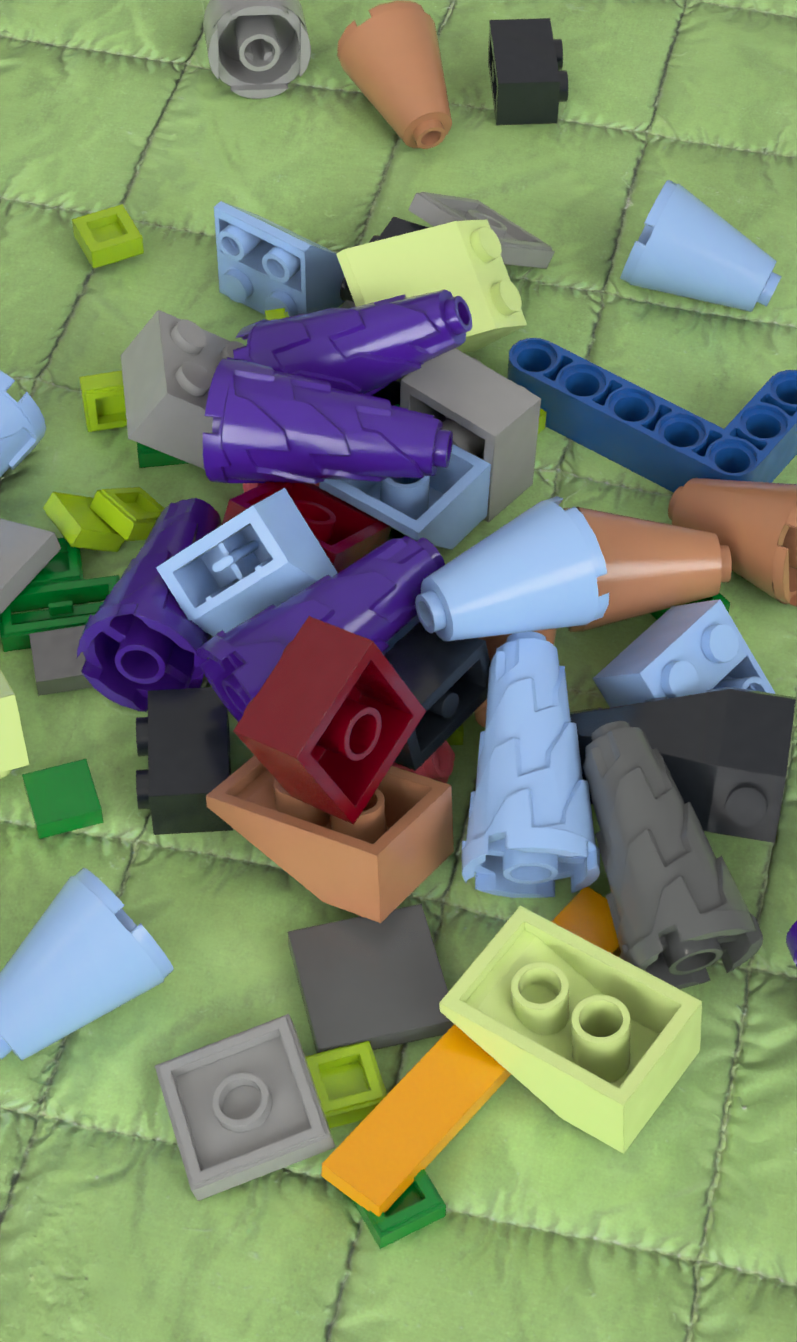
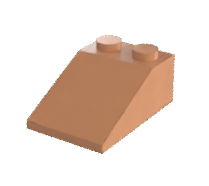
M255 755L206 795L207 807L322 902L382 923L454 852L452 785L394 766L390 767L354 825L291 797Z

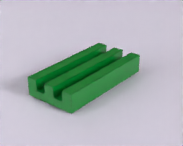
M114 575L25 587L0 614V634L3 651L30 649L29 634L86 625L90 614L95 615L103 602L73 605L105 600L114 585L120 580V576ZM48 608V609H46V610H39V611H32V612H24V613L12 614V613H15V612H22V611H30V610H37V609Z

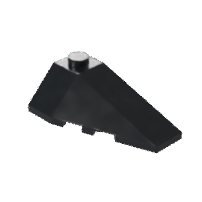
M724 687L694 695L668 699L667 697H661L631 705L606 709L599 707L570 712L571 722L576 723L582 778L586 780L583 769L586 759L585 750L586 746L592 742V733L605 724L625 721L629 723L630 727H639L644 731L652 749H658L685 804L691 803L703 831L775 843L786 780L796 697Z

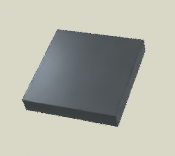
M422 904L395 909L382 923L360 916L288 931V945L316 1053L365 1041H370L372 1050L441 1036L454 1025L452 1021L440 1012L439 1003L448 993V989Z

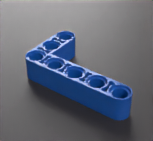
M527 338L518 341L509 350L507 379L525 387L529 392L541 398L540 408L547 412L545 427L673 493L693 478L772 483L797 455V370H785L772 376L723 429L550 341L541 338Z

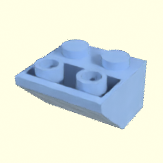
M222 201L214 206L220 293L264 315L265 310L285 308V312H288L289 317L304 313L309 314L328 308H338L345 302L340 297L344 274L338 261L337 253L252 212Z
M285 488L249 507L156 567L188 620H192V622L211 636H215L221 630L225 633L272 604L275 606L280 605L326 575L333 577L337 574L336 569Z
M721 599L672 606L592 678L610 708L643 703L645 700L667 697L668 699L706 693L707 690L724 687L776 694Z

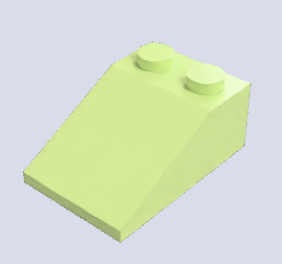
M487 219L454 221L347 248L336 254L355 306L404 294L408 298L444 289L450 291L453 297L461 296L467 303L472 316V329L466 332V341L461 346L456 347V349L463 353L477 351L527 325L521 310V296L509 278L501 257L500 241L495 232L490 228Z
M519 906L439 1003L442 1014L559 1117L623 1154L700 1051L701 1000L522 906Z

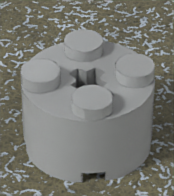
M299 0L209 1L203 20L209 64L217 79L219 80L220 78L225 84L230 86L232 92L252 99L269 98L286 91L291 81L299 74L300 77L303 75L310 61L311 45L303 9Z

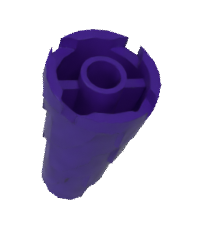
M445 289L408 298L404 294L352 308H328L282 319L260 320L239 331L236 338L248 339L247 345L234 349L233 355L237 359L272 367L275 371L328 381L331 384V388L371 396L391 382L420 369L421 365L461 346L466 341V332L472 329V316L465 300L461 296L453 297L452 293Z
M223 358L212 378L204 415L213 417L212 433L203 432V463L206 476L211 482L265 483L270 481L316 484L324 482L325 479L381 482L386 478H423L424 476H435L438 467L448 468L453 432L443 430L442 421L435 419L434 415L392 406L387 399L331 388V384L328 381L275 371L272 367L243 359Z
M191 498L180 500L176 503L171 502L162 511L136 558L131 560L122 577L114 585L96 614H90L77 650V658L81 652H83L85 657V663L81 672L98 692L121 706L147 712L148 691L201 688L205 674L200 665L207 658L202 659L196 653L197 649L211 639L212 636L203 631L192 620H188L156 567L222 525L219 513L204 500Z
M408 536L386 541L333 577L326 575L280 605L275 606L272 604L225 633L223 630L218 632L197 649V656H200L202 659L209 658L200 667L220 700L237 722H239L246 706L257 695L281 659L285 647L295 638L308 616L370 639L383 652L389 647L386 642L417 615L415 600L417 595L421 594V583L423 579L445 565L444 559L437 548L424 537L417 541Z

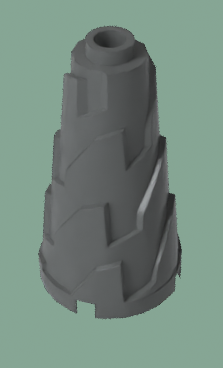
M615 721L599 727L591 735L592 742L586 746V759L583 769L600 831L595 833L611 890V893L607 894L606 897L621 950L620 958L678 989L711 981L706 967L714 964L720 958L726 973L734 970L757 953L762 946L763 935L757 919L749 912L723 857H715L691 803L685 804L663 757L657 748L652 749L645 732L639 727H630L629 723L625 721Z

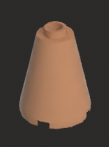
M397 0L377 5L368 10L371 15L370 19L358 27L354 20L346 27L338 41V59L344 72L407 146L422 149L433 148L444 140L452 126L435 23L430 14L425 13L422 6L416 2Z
M693 478L684 486L676 489L668 507V516L672 520V525L716 533L719 544L728 545L730 548L732 571L780 603L797 607V484Z
M576 507L584 515L596 535L604 556L607 574L597 577L598 597L609 593V605L602 618L591 621L587 625L569 627L568 631L583 632L668 609L672 606L718 595L721 583L729 582L731 579L732 561L729 546L720 545L716 533Z

